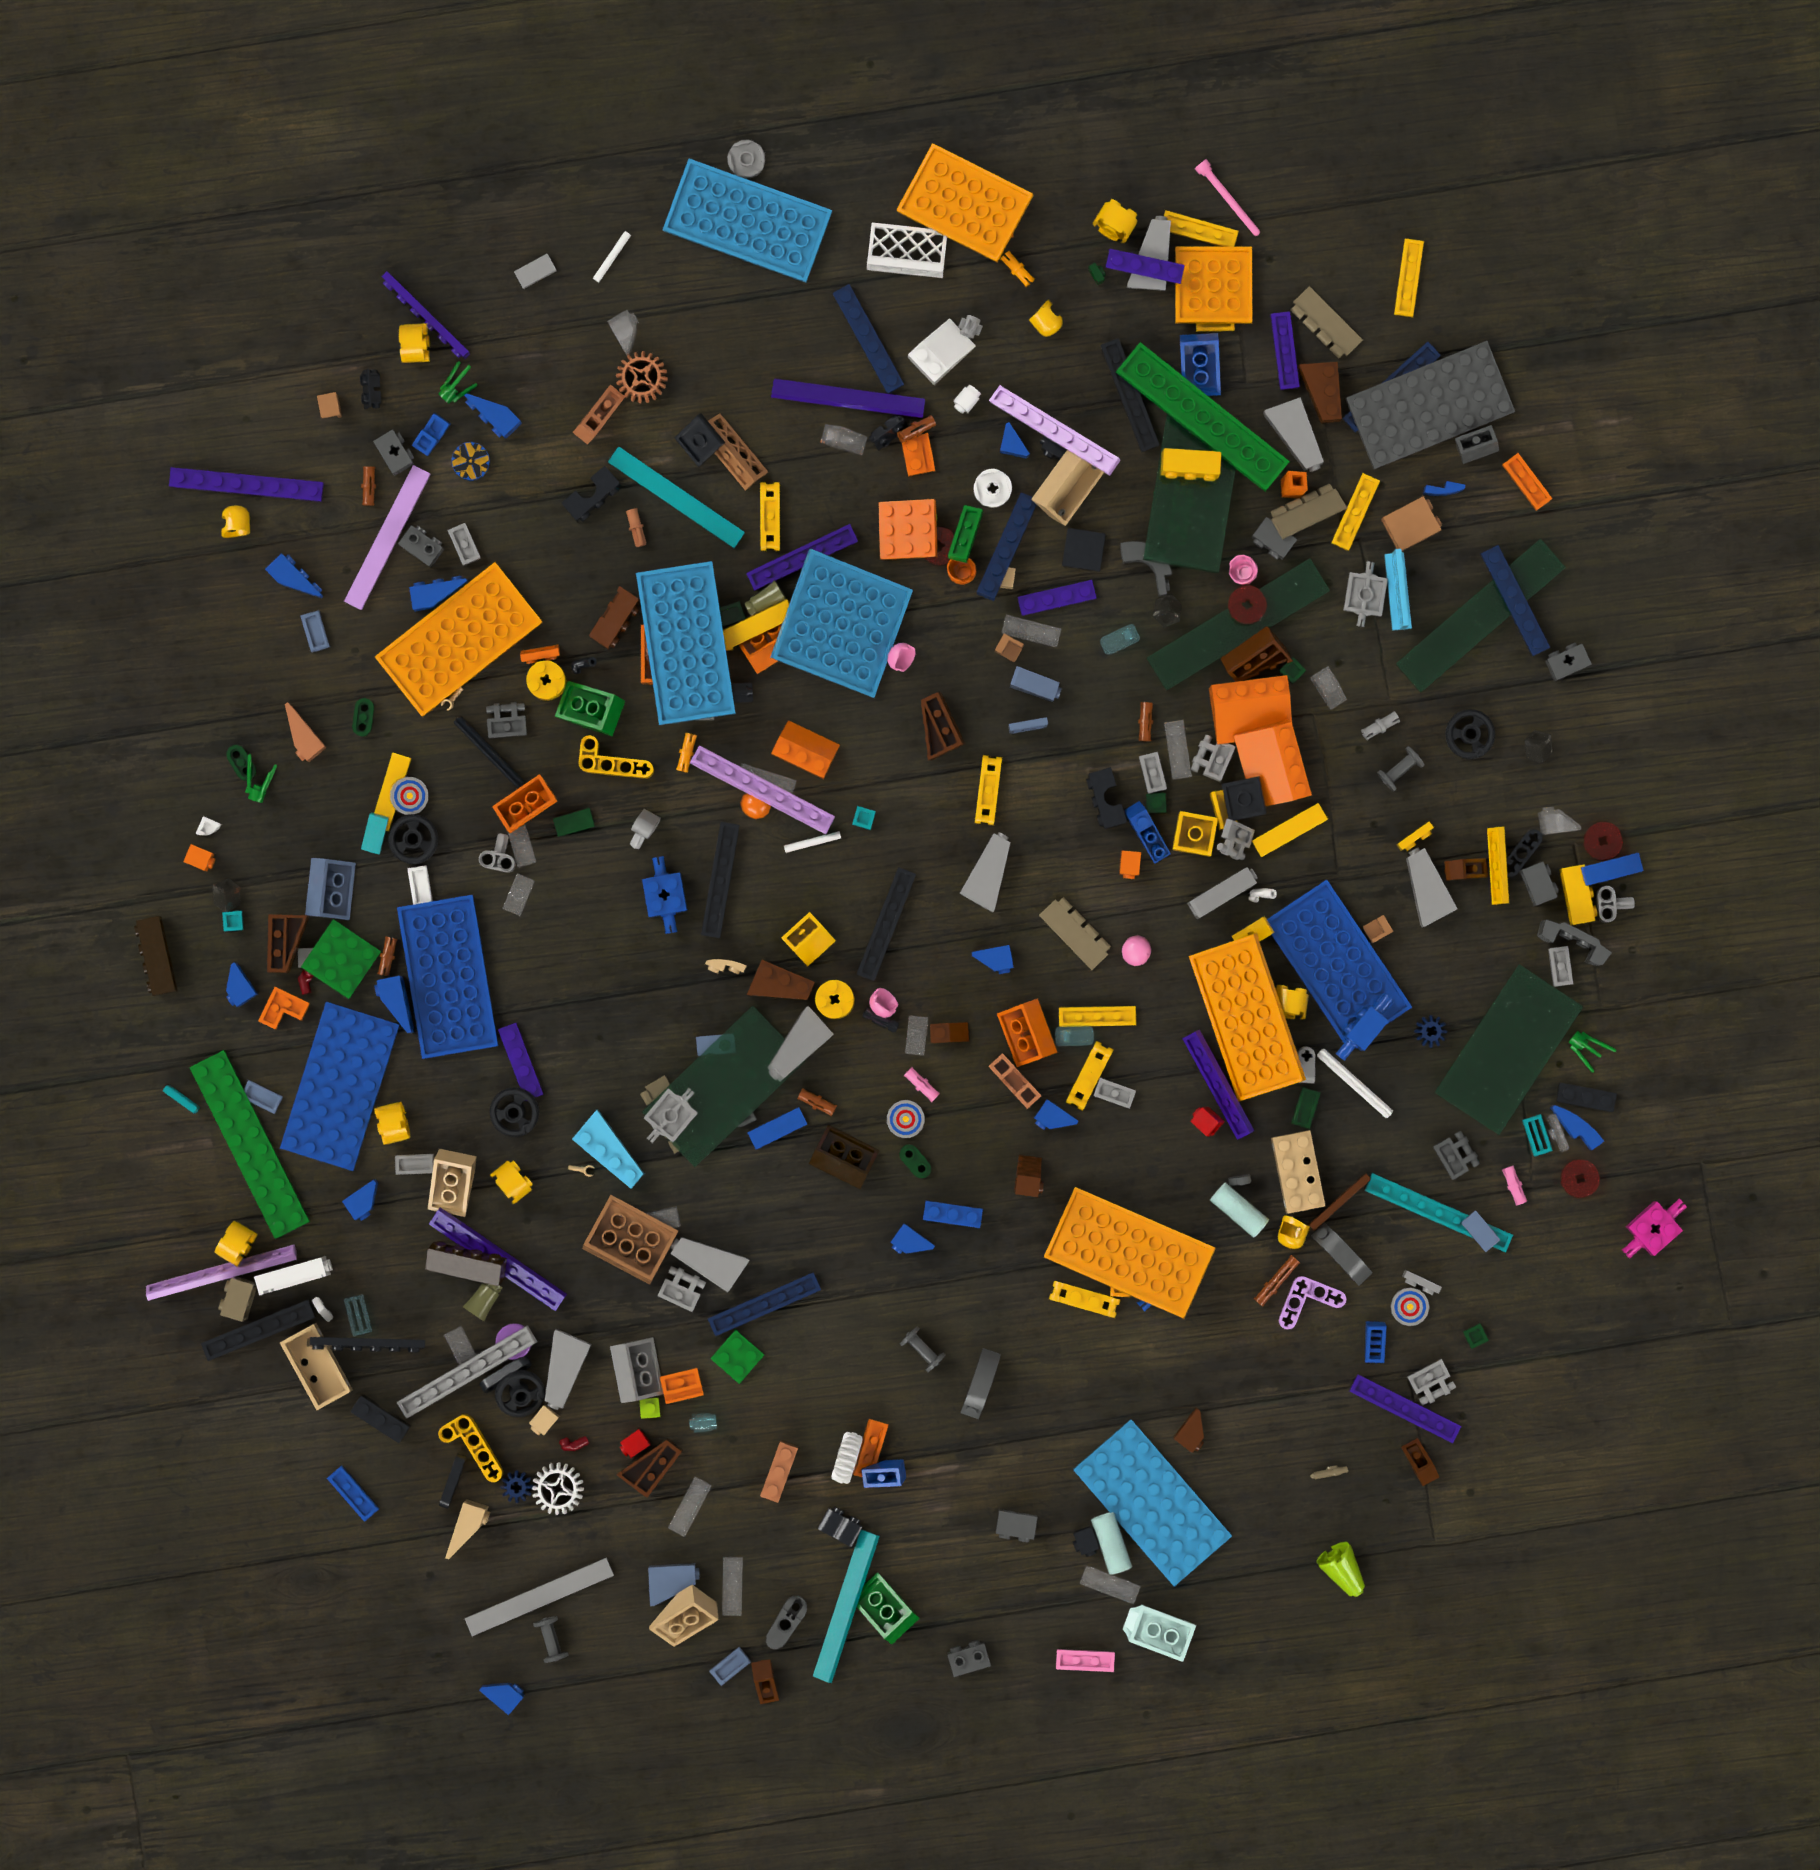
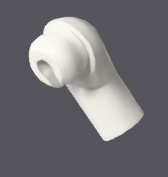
M1268 888L1253 889L1250 891L1248 899L1255 903L1259 901V897L1274 899L1277 896V892L1274 889Z

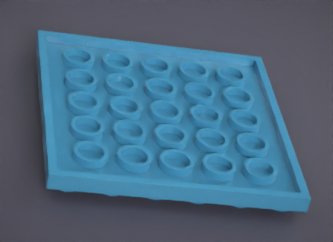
M809 549L770 658L874 698L887 664L888 653L895 642L913 590Z

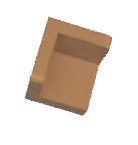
M336 392L317 396L321 418L342 417L339 398Z
M1003 634L995 652L1015 662L1024 644Z
M1384 915L1363 926V930L1371 943L1393 932Z

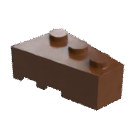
M1338 362L1299 364V373L1303 378L1304 385L1308 390L1320 423L1340 422L1342 415Z
M620 586L617 589V595L613 601L609 602L608 608L589 634L590 638L608 650L611 647H616L620 640L618 636L622 631L626 632L631 624L629 622L632 615L636 616L641 609V606H639L640 600Z
M1268 626L1220 658L1226 671L1235 682L1259 675V671L1267 668L1272 670L1276 668V665L1285 661L1287 663L1293 662L1287 648Z
M937 692L922 699L921 707L928 761L965 745L942 693Z
M268 914L267 972L290 973L310 916Z
M761 960L747 995L808 1000L815 982Z
M1019 1155L1014 1194L1038 1197L1039 1193H1043L1044 1182L1040 1181L1042 1158Z
M667 1438L616 1475L648 1498L683 1450Z

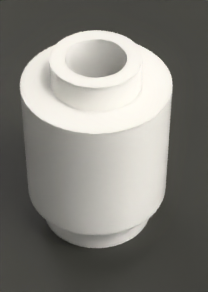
M968 385L967 388L964 387L953 401L955 403L954 408L962 414L964 412L969 413L978 402V397L981 393L971 385Z

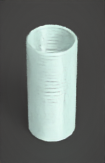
M1226 1183L1210 1199L1213 1204L1222 1210L1223 1213L1225 1212L1227 1216L1229 1215L1235 1223L1237 1222L1253 1238L1259 1234L1269 1221L1265 1215L1254 1208L1250 1202L1248 1203L1244 1197L1242 1198L1237 1191Z
M1114 1512L1091 1519L1109 1574L1120 1573L1132 1568Z

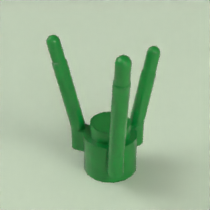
M458 361L445 383L440 387L441 391L438 395L448 404L451 401L456 403L459 398L477 387V383L456 395L458 391L454 387L471 368L470 365L450 385L451 379L461 364Z
M248 754L247 788L245 791L249 793L248 799L263 803L266 790L276 771L277 764H274L271 772H268L263 785L254 784L251 787L252 755Z
M1577 1031L1568 1042L1572 1045L1570 1049L1578 1055L1586 1067L1593 1073L1594 1069L1578 1048L1582 1050L1585 1047L1599 1058L1602 1055L1587 1044L1589 1041L1613 1052L1617 1050L1587 1035L1585 1032L1580 1033Z

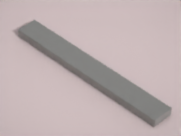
M527 1325L401 1399L397 1404L407 1419L537 1343V1340Z
M606 1557L465 1618L471 1635L474 1636L614 1576V1573Z

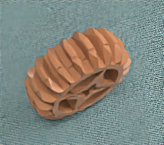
M642 351L641 357H638V353L634 352V359L627 355L629 362L621 361L625 366L624 368L618 366L617 369L622 373H617L616 378H621L622 380H618L616 383L617 385H623L619 391H626L624 394L625 398L632 395V402L638 397V403H642V398H645L646 403H649V396H652L653 400L657 399L654 394L655 392L662 395L659 387L666 388V385L661 382L668 381L667 377L662 376L667 373V370H660L664 367V363L657 364L659 361L658 357L652 360V353H649L646 358L644 351ZM637 363L649 364L643 369L633 367ZM653 368L657 371L656 384L652 383L649 379ZM628 370L635 376L630 387L626 383ZM637 374H645L647 382L642 379L638 381ZM642 385L650 388V390L646 392L635 391V389H638Z

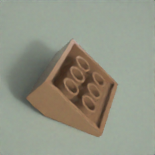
M610 1195L582 1249L650 1285L678 1230Z

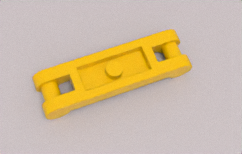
M760 482L761 551H767V549L780 551V482H774V484ZM766 492H774V497H766ZM766 536H774V541H767Z
M983 755L975 817L976 824L984 822L994 826L1002 757L989 758L988 755ZM987 766H995V771H987ZM982 809L990 810L989 815H982Z
M1098 1041L1095 1042L1066 1100V1103L1078 1106V1109L1081 1111L1085 1108L1114 1050L1110 1047L1102 1046V1043ZM1097 1052L1104 1055L1102 1060L1095 1057ZM1077 1091L1084 1094L1082 1100L1075 1097Z
M1053 1282L1054 1289L1053 1293H1050V1300L1112 1318L1116 1317L1117 1312L1115 1310L1120 1303V1299L1062 1282ZM1061 1289L1067 1290L1065 1297L1060 1296ZM1104 1301L1109 1302L1108 1310L1102 1308Z

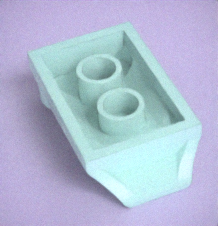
M1141 1605L1130 1608L1123 1630L1129 1642L1183 1662L1196 1625Z

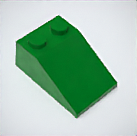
M567 681L555 717L602 734L613 736L625 700L615 694Z
M878 1572L863 1586L857 1608L890 1644H893L920 1619Z

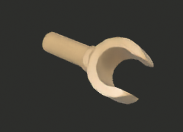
M460 687L449 699L443 700L441 706L448 701L450 707L447 710H451L454 707V701L463 689Z
M569 1165L568 1170L579 1171L591 1177L593 1175L587 1174L586 1170L588 1167H595L592 1165L586 1167Z

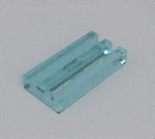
M363 1294L344 1299L352 1335L357 1336L372 1332ZM358 1299H360L367 1329L365 1330L363 1329L356 1301ZM350 1301L353 1303L359 1331H356Z

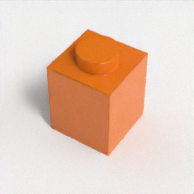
M1288 471L1281 479V493L1284 498H1301L1308 490L1307 472Z
M191 844L183 862L208 871L209 868L212 869L215 863V858H213L215 854Z
M1121 851L1119 874L1123 875V878L1135 879V876H1139L1141 852Z

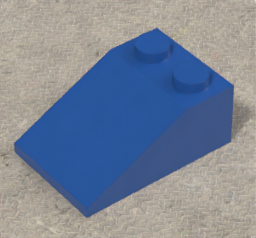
M1218 333L1180 335L1182 376L1207 396L1221 395Z
M395 976L377 980V985H374L376 996L380 997L381 1001L407 1033H415L404 977Z

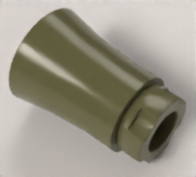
M774 580L744 604L750 615L753 616L787 598L776 580Z
M482 1283L474 1295L462 1307L485 1322L490 1309L499 1296L498 1293H500L503 1287Z

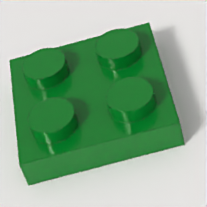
M735 1330L710 1359L740 1384L765 1354L740 1332Z

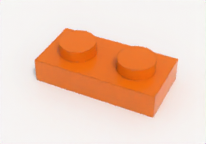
M559 644L522 650L520 653L521 662L526 661V664L538 662L537 659L554 660L556 656L560 655Z

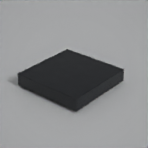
M702 413L698 414L675 437L676 441L698 467L702 466L725 444V441Z
M1068 528L1062 566L1100 572L1106 534Z
M1260 776L1222 784L1228 819L1236 821L1267 814Z

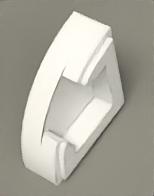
M203 816L196 834L202 836L211 835L222 824Z
M319 1297L314 1298L312 1302L318 1313L327 1322L332 1320L333 1315L325 1308L322 1300Z

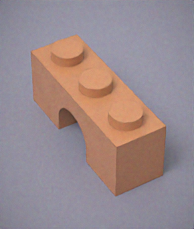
M1003 1053L988 1066L1027 1109L1041 1097L1038 1091Z
M780 1440L761 1492V1497L779 1502L798 1446Z

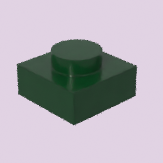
M1096 263L1090 265L1088 270L1098 286L1104 282L1106 274L1101 265L1097 266Z
M1292 657L1293 662L1286 663L1279 670L1283 676L1287 675L1288 681L1291 684L1306 671L1294 657Z
M1166 793L1146 794L1148 813H1166Z
M1481 1323L1462 1331L1471 1349L1489 1341Z

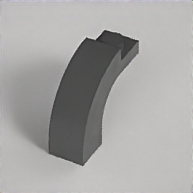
M1143 542L1120 543L1122 563L1141 562L1148 565L1156 577L1158 597L1166 596L1167 591H1170L1169 580H1165V577L1171 576L1172 572L1164 555L1155 547Z
M1326 1223L1311 1235L1358 1286L1373 1273Z
M985 1348L982 1349L971 1385L961 1409L962 1414L979 1419L1001 1354Z

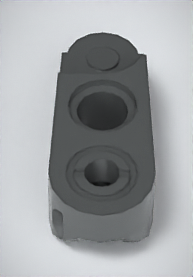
M793 1595L784 1603L766 1635V1643L771 1649L783 1647L805 1616L807 1602L803 1597ZM794 1603L799 1604L800 1608L798 1610L792 1608ZM787 1619L790 1621L791 1626L784 1629L780 1626V1621Z

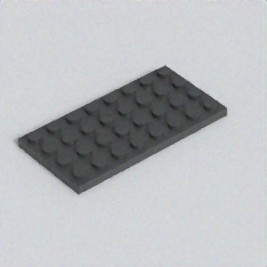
M1488 341L1345 398L1373 469L1515 412Z

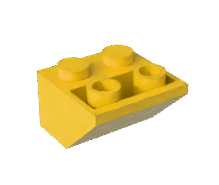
M810 912L781 937L807 967L836 941Z

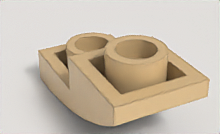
M722 959L707 960L705 963L709 965L708 970L717 974L719 970L724 972L726 965L730 966L729 971L738 975L740 971L744 973L747 967L735 961Z

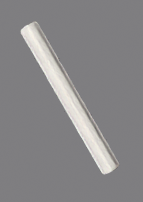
M1325 1049L1319 1051L1317 1057L1385 1118H1388L1393 1113V1110L1329 1052Z

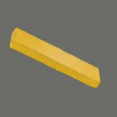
M1165 210L1164 216L1167 217V220H1171L1170 233L1220 247L1235 246L1239 231Z
M1404 239L1394 315L1414 316L1424 241Z
M1362 473L1331 542L1332 544L1347 551L1350 550L1380 480Z
M788 599L723 629L726 649L728 650L782 624L790 604Z
M392 753L374 812L389 817L386 831H390L396 811L390 801V790L396 781L406 777L412 759L396 753Z
M1319 803L1252 840V843L1260 857H1263L1328 819Z
M1504 827L1487 828L1492 905L1509 903L1505 830Z
M1136 1006L1059 1008V1027L1136 1025Z

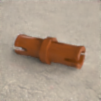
M929 415L927 418L919 422L915 421L911 423V426L897 432L898 438L904 443L915 436L919 437L924 431L935 427L936 422ZM920 426H923L922 428H920V429H918V430H916V431H914V432L911 433L912 430H914V429H916V428H918V427H920Z
M363 467V484H361V488H363L362 505L374 506V489H376L375 467Z
M1141 702L1140 719H1138V724H1140L1138 741H1151L1153 703Z
M385 937L383 953H380L381 962L377 974L383 975L384 972V976H390L392 960H395L393 955L398 939L392 938L391 940L390 937Z
M804 1088L797 1098L813 1106L812 1109L821 1110L831 1117L837 1105L822 1099L821 1095L817 1096Z

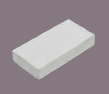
M427 865L407 868L413 905L432 902Z

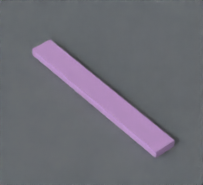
M999 385L989 400L993 405L1109 476L1121 461L1117 456Z
M414 465L412 466L344 602L360 610L363 609L431 475L430 473Z
M700 745L690 761V764L824 834L828 832L835 819V816Z
M290 1245L244 1258L238 1267L229 1262L146 1286V1297L149 1301L297 1260V1250L295 1245Z

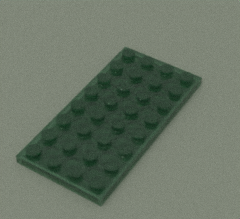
M1166 413L1143 560L1219 573L1236 468L1221 457L1220 476L1215 481H1205L1204 478L1186 480L1180 476H1177L1175 479H1169L1165 475H1161V455L1164 448L1213 451Z
M1518 964L1434 1093L1500 1135L1583 1006Z
M752 1006L652 1101L642 1113L646 1115L667 1089L681 1097L688 1088L691 1089L694 1094L687 1102L698 1114L674 1142H670L696 1167L804 1062L781 1082L771 1077L769 1074L770 1070L767 1067L785 1039Z

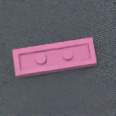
M1057 1649L1056 1669L1114 1672L1115 1652Z

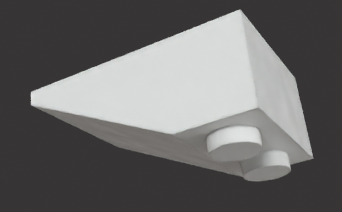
M950 318L908 354L910 361L933 385L939 382L976 347L968 337L960 333L961 330Z

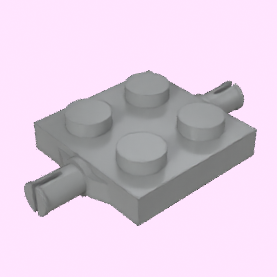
M1366 562L1365 573H1349L1343 611L1354 612L1358 615L1356 625L1360 627V624L1361 627H1365L1366 616H1382L1388 578L1378 577L1373 574L1374 562H1371V566L1370 562Z
M688 1088L682 1097L667 1089L645 1115L644 1119L654 1129L647 1137L648 1140L651 1139L650 1142L653 1143L659 1135L665 1136L674 1142L698 1114L687 1102L694 1094L691 1089Z

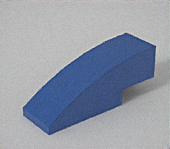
M1639 853L1581 867L1585 886L1642 872L1643 867Z
M1556 1105L1550 1107L1572 1139L1580 1136L1589 1150H1593L1604 1142L1597 1131L1579 1116Z

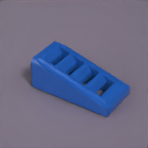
M1366 1322L1365 1363H1384L1387 1329L1385 1322ZM1371 1337H1380V1340L1371 1339ZM1370 1345H1380V1348L1370 1347ZM1370 1352H1379L1380 1356L1370 1355Z

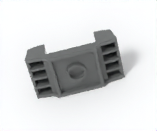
M1549 920L1540 922L1537 936L1544 942L1553 943L1558 932H1560V937L1567 940L1574 939L1577 941L1576 944L1582 948L1587 949L1590 947L1591 949L1584 961L1588 964L1595 966L1603 965L1612 954V952L1600 944L1599 939L1565 922L1559 924Z

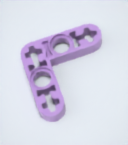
M1299 1276L1292 1283L1278 1321L1282 1328L1292 1329L1296 1325L1306 1297L1335 1308H1340L1345 1305L1346 1296L1337 1289L1307 1277ZM1302 1279L1305 1280L1304 1283L1307 1285L1300 1292L1304 1294L1303 1298L1297 1294H1292L1293 1290L1298 1291L1299 1286L1296 1284L1301 1282ZM1319 1286L1325 1290L1324 1296L1320 1298L1314 1295L1315 1288ZM1328 1290H1332L1330 1294L1333 1296L1340 1294V1298L1343 1299L1342 1302H1338L1336 1305L1334 1304L1335 1301L1331 1298H1328V1302L1325 1301L1328 1296ZM1293 1297H1297L1300 1300V1305L1297 1308H1291L1289 1305V1301ZM1286 1308L1297 1312L1296 1315L1291 1314L1290 1319L1293 1322L1287 1326L1282 1321L1283 1317L1287 1318L1289 1312H1285Z

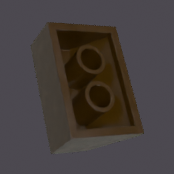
M828 1125L809 1164L861 1189L880 1150Z

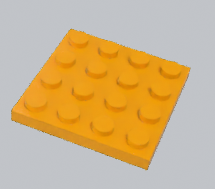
M1175 247V263L1185 265L1181 284L1175 283V323L1252 324V247Z

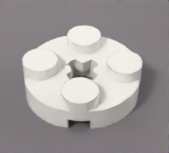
M997 469L983 471L974 483L976 499L981 505L989 508H997L1004 505L1009 500L1012 492V484L1009 477ZM991 483H993L994 486H998V489L995 491L994 494H992L991 491L987 490V488L990 487Z

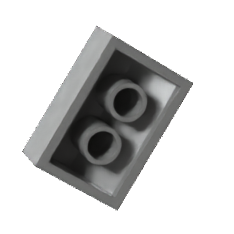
M653 1337L610 1346L621 1403L638 1401L664 1394Z

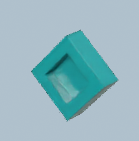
M857 806L852 825L871 830L876 811Z
M243 911L222 912L224 932L244 930Z

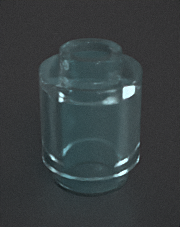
M711 1412L692 1414L693 1418H689L690 1430L694 1429V1433L712 1432V1430L717 1429L716 1414H711Z

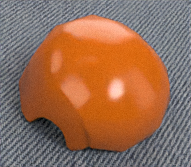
M968 558L967 563L950 559L947 564L948 576L956 584H967L976 576V565L970 558Z
M747 793L742 797V811L748 817L760 819L769 813L771 806Z

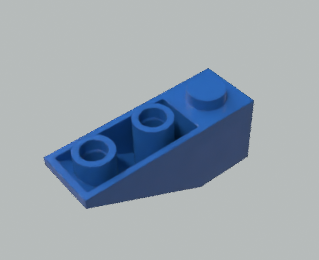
M467 393L464 395L467 399L465 403L472 410L476 408L481 413L478 416L485 424L489 422L493 426L491 430L499 438L503 436L506 439L522 424L508 407Z
M281 553L265 569L282 586L321 599L324 597L320 593L322 589L315 582L311 584L307 580L309 575L302 568L298 570L294 566L296 562L289 555L285 557Z
M463 576L451 577V581L444 582V579L432 580V584L425 585V582L414 583L413 587H409L413 610L416 612L434 609L464 587L468 580L466 578L463 579Z
M1140 801L1124 810L1127 819L1154 864L1171 854L1149 813Z

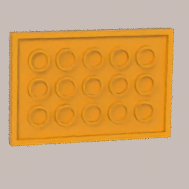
M932 143L901 200L897 212L998 262L1034 195Z

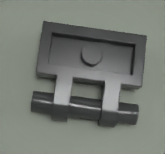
M511 702V704L505 705L494 703L492 706H486L487 714L494 713V718L487 719L488 738L526 736V716H518V711H525V703ZM501 712H511L512 717L501 718Z
M1462 1131L1454 1134L1458 1140L1457 1142L1453 1143L1451 1138L1448 1137L1433 1146L1452 1180L1469 1171L1466 1163L1471 1162L1473 1167L1480 1164L1477 1159V1153L1473 1152L1468 1143L1467 1136L1464 1137ZM1462 1147L1467 1156L1462 1158L1457 1148Z

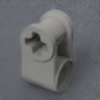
M1301 1047L1297 1054L1306 1080L1298 1083L1314 1084L1315 1052L1310 1047ZM1305 1050H1308V1053L1311 1054V1057H1308L1305 1061L1304 1057H1301V1054H1304Z

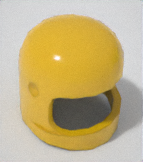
M1047 300L1039 311L1029 319L1036 330L1045 337L1055 334L1063 324L1061 315L1056 316L1051 311L1050 307L1053 304L1050 300Z
M238 505L225 508L222 518L226 519V525L221 529V536L223 538H232L250 534V515L248 510Z
M1283 1216L1278 1232V1241L1287 1248L1299 1249L1305 1242L1310 1226L1293 1217Z

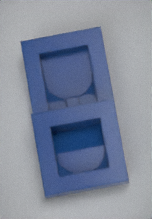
M434 413L425 428L420 431L412 446L426 456H429L451 423Z
M1449 481L1445 482L1444 488L1426 485L1423 495H1451L1463 491L1465 485Z

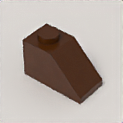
M1486 858L1444 861L1446 880L1488 877Z
M968 1022L930 1024L931 1043L969 1042Z
M1197 1407L1173 1437L1174 1440L1191 1453L1194 1450L1198 1452L1204 1444L1202 1441L1204 1435L1201 1413Z
M1418 1438L1401 1447L1422 1486L1439 1478L1433 1462Z
M770 1659L751 1663L760 1704L779 1701Z

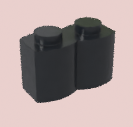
M834 1506L833 1509L829 1507L817 1529L852 1547L863 1526L860 1524L861 1520L852 1515L850 1518L843 1515L844 1511Z

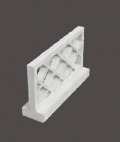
M872 223L867 270L943 278L947 237L928 228ZM875 229H883L887 235L879 240L875 236ZM897 231H902L906 237L898 242L893 234ZM916 233H921L925 239L917 244L912 236ZM935 235L943 236V242L936 246L931 241V238ZM890 237L895 245L887 250L882 242ZM909 239L914 247L906 252L901 244ZM928 241L933 249L925 254L920 246ZM880 245L885 253L881 256H873V249ZM897 247L904 253L900 258H894L891 255V252ZM916 249L923 255L919 260H913L910 257V254ZM936 251L941 256L940 263L932 262L929 256Z

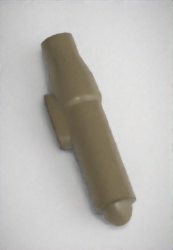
M1330 1466L1326 1470L1313 1472L1310 1477L1316 1480L1347 1473L1348 1468L1347 1466Z

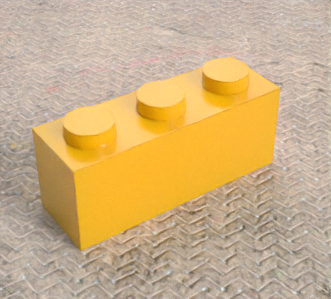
M1164 448L1162 451L1161 475H1165L1166 478L1175 479L1177 476H1180L1186 480L1204 478L1205 481H1215L1220 476L1221 452Z
M1585 864L1559 869L1570 925L1593 922L1595 917H1597L1596 906L1592 905L1591 898H1594L1593 889L1589 885L1585 886L1581 867H1585Z

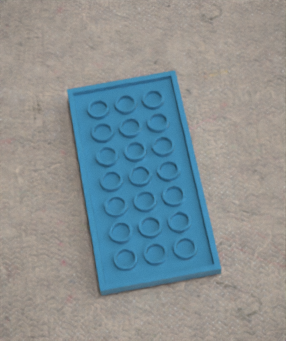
M688 159L663 231L806 283L832 210Z
M712 561L636 573L659 725L736 714Z
M1132 1419L1073 1469L1110 1513L1114 1512L1119 1524L1173 1586L1177 1585L1232 1537Z

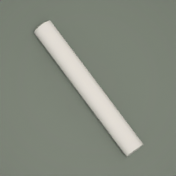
M626 231L622 234L593 277L596 282H600L631 235Z
M840 831L784 845L785 852L841 839Z

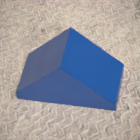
M1010 422L1006 423L1000 453L1028 458L1030 453Z

